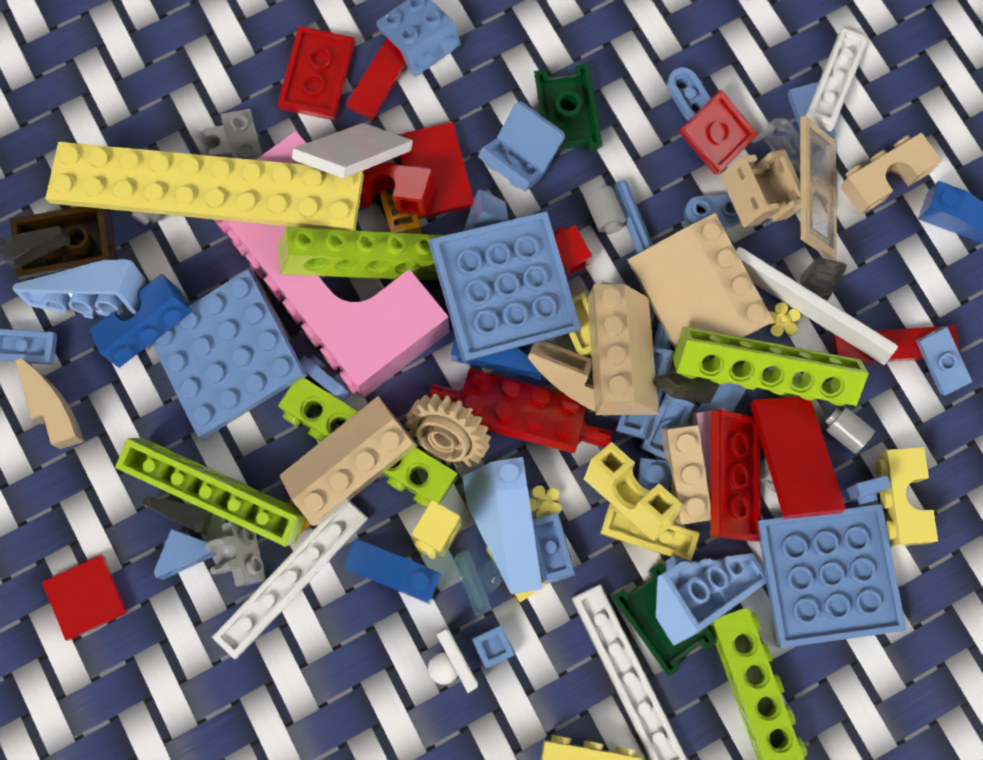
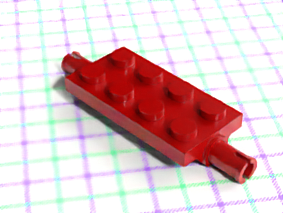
M469 368L463 389L460 388L459 391L433 383L429 393L430 399L434 394H437L441 401L446 396H449L451 402L461 401L462 406L466 409L472 408L473 416L482 418L479 425L487 426V431L562 451L575 454L577 445L581 442L605 448L611 440L612 430L586 424V420H583L586 407L563 392Z

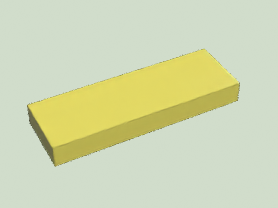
M610 503L600 534L671 558L679 557L692 561L700 532L672 524L655 541H652Z

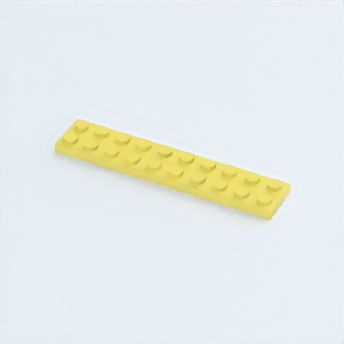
M58 142L45 199L50 204L297 228L355 231L364 174L363 171H360L343 179L303 164Z

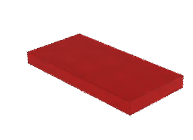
M800 396L754 400L750 407L783 518L792 519L841 514L844 512L846 507L812 401L803 399Z
M721 409L711 410V537L760 542L757 522L761 520L760 437L754 417Z

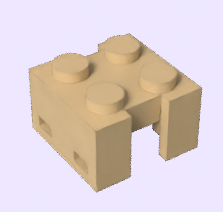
M785 149L770 152L752 168L751 165L758 160L756 155L740 157L720 174L744 228L757 226L764 220L771 218L773 222L785 220L801 209L800 181Z

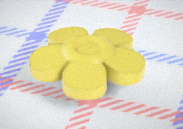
M784 302L778 303L775 306L776 313L769 311L773 322L770 324H774L770 332L773 336L780 337L785 330L787 335L792 336L798 330V326L793 322L800 319V312L797 309H791L787 313L788 305Z
M541 485L533 488L532 494L535 498H529L531 511H536L537 519L549 516L548 510L551 514H559L561 512V504L559 502H552L560 497V493L556 488L551 487L547 492Z

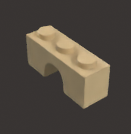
M922 133L912 139L909 135L905 136L894 145L895 149L887 153L885 150H882L870 159L871 163L867 166L862 167L859 164L845 174L847 179L840 188L860 216L884 202L893 192V189L886 180V173H895L901 176L909 187L932 173L942 162Z
M685 424L661 428L665 459L669 462L673 481V489L670 490V493L683 504L675 521L682 525L711 520V506L699 425Z

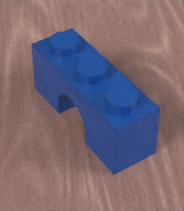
M160 274L138 292L141 298V307L134 317L125 321L113 311L89 330L99 353L118 368L192 312L180 289L163 274Z

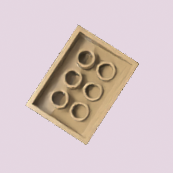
M716 213L689 225L627 260L646 297L649 298V302L675 350L683 326L744 338L773 322L769 311Z

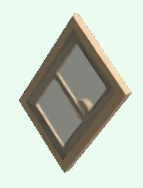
M802 116L800 117L801 240L830 260H837L836 141L810 118Z

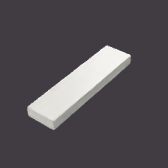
M843 27L838 33L805 115L816 125L830 132L835 126L869 39Z

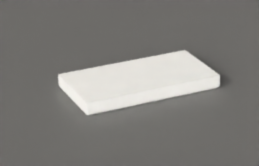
M361 123L293 148L292 159L344 179L411 151L413 140Z

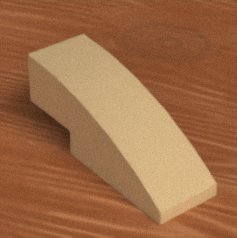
M547 341L534 343L528 359L537 370L568 397L595 411L593 371L591 370L592 359Z
M23 359L15 360L30 418L39 424H46L51 445L63 449L85 442L70 406L56 387L42 373Z

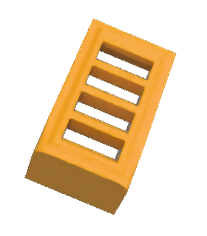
M385 191L380 192L390 233L421 234L417 215L403 213L392 215L391 212L397 210L395 204L389 206L388 203L394 200L393 194L386 196ZM410 217L412 220L410 222L402 223L399 225L394 224V221Z

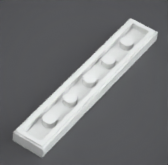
M738 247L736 250L754 284L792 308L797 309L803 315L879 363L885 365L898 348L892 341L745 249Z
M348 501L309 534L212 638L236 660L369 518L351 501Z
M601 584L571 598L649 759L687 760Z

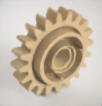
M434 394L431 399L424 395L421 400L417 399L406 415L408 421L405 425L411 429L409 435L417 438V445L422 446L425 449L424 453H430L437 461L440 459L444 460L448 466H450L451 462H455L459 468L464 463L472 467L474 462L479 463L490 446L488 443L491 437L486 434L488 427L479 425L482 418L479 416L474 417L472 414L473 409H466L462 406L461 401L451 402L449 396H446L441 401L437 394Z

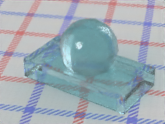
M469 550L458 553L453 560L474 613L477 617L488 613L492 608L486 594L493 593L500 587L502 583L501 573L498 567L490 562H483L475 566Z

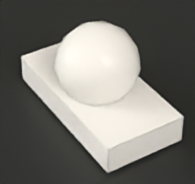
M446 629L437 634L445 652L438 653L431 658L428 664L430 678L439 685H447L455 681L459 676L468 693L478 688V683L450 631Z

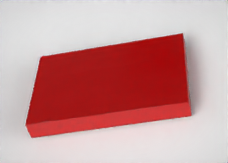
M298 26L277 103L278 109L336 121L356 43L355 37Z
M453 122L398 134L413 140L411 151L400 155L403 166H421L431 169L436 185L427 217L417 215L418 220L472 207L474 199Z

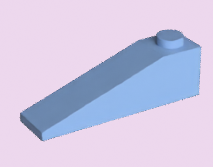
M101 260L16 283L12 289L31 307L65 313L67 308L73 309L76 312L82 313L85 318L94 319L96 314L108 316L114 311L126 321L134 317L141 307V298L138 292L146 286V280L131 260Z
M523 457L493 461L463 475L467 508L510 594L543 590Z
M753 553L727 556L717 560H711V558L703 559L700 562L693 563L689 561L680 562L658 577L656 618L672 644L676 645L703 630L767 583L765 571Z

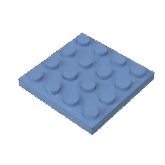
M547 211L433 238L428 242L463 362L582 330Z
M249 269L189 305L192 312L152 342L155 352L197 437L202 439L307 376L254 273Z
M882 504L849 508L841 514L792 519L781 517L757 521L760 535L759 543L778 648L907 631Z

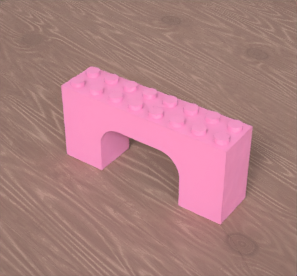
M295 131L256 160L303 164L292 159L293 148L306 144V142ZM215 220L220 229L231 238L233 245L242 256L245 255L260 279H264L278 301L284 299L282 303L297 325L303 322L301 327L314 347L317 348L319 345L323 347L320 351L334 371L338 368L342 371L339 375L353 395L358 392L364 399L450 332L448 315L410 269L368 300L361 302L345 301L335 296L319 276L280 274L277 246L287 226Z

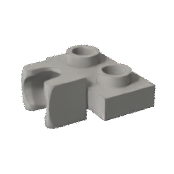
M250 109L221 114L222 126L206 128L202 131L205 145L218 146L209 149L208 156L256 160L262 156Z
M231 521L222 524L224 537L214 539L205 544V549L207 551H214L219 558L218 564L212 566L210 572L212 574H222L232 571L236 587L266 581L256 533Z

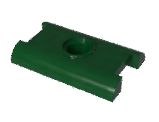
M589 64L575 65V74L549 78L547 69L534 71L541 116L565 134V138L555 156H560V150L587 146L588 152L600 149L603 143ZM571 105L575 110L565 111L561 106Z
M660 562L647 571L651 576L628 594L622 589L613 595L612 598L666 675L670 677L680 669L676 664L678 660L699 645L703 650H707L717 640L710 630L705 627L697 634L680 643L672 644L663 628L657 623L656 618L658 577L667 571Z

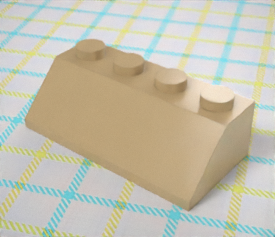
M594 284L587 303L596 415H658L659 406L649 298L625 284Z
M377 396L279 476L292 501L312 526L320 525L418 445L381 398Z

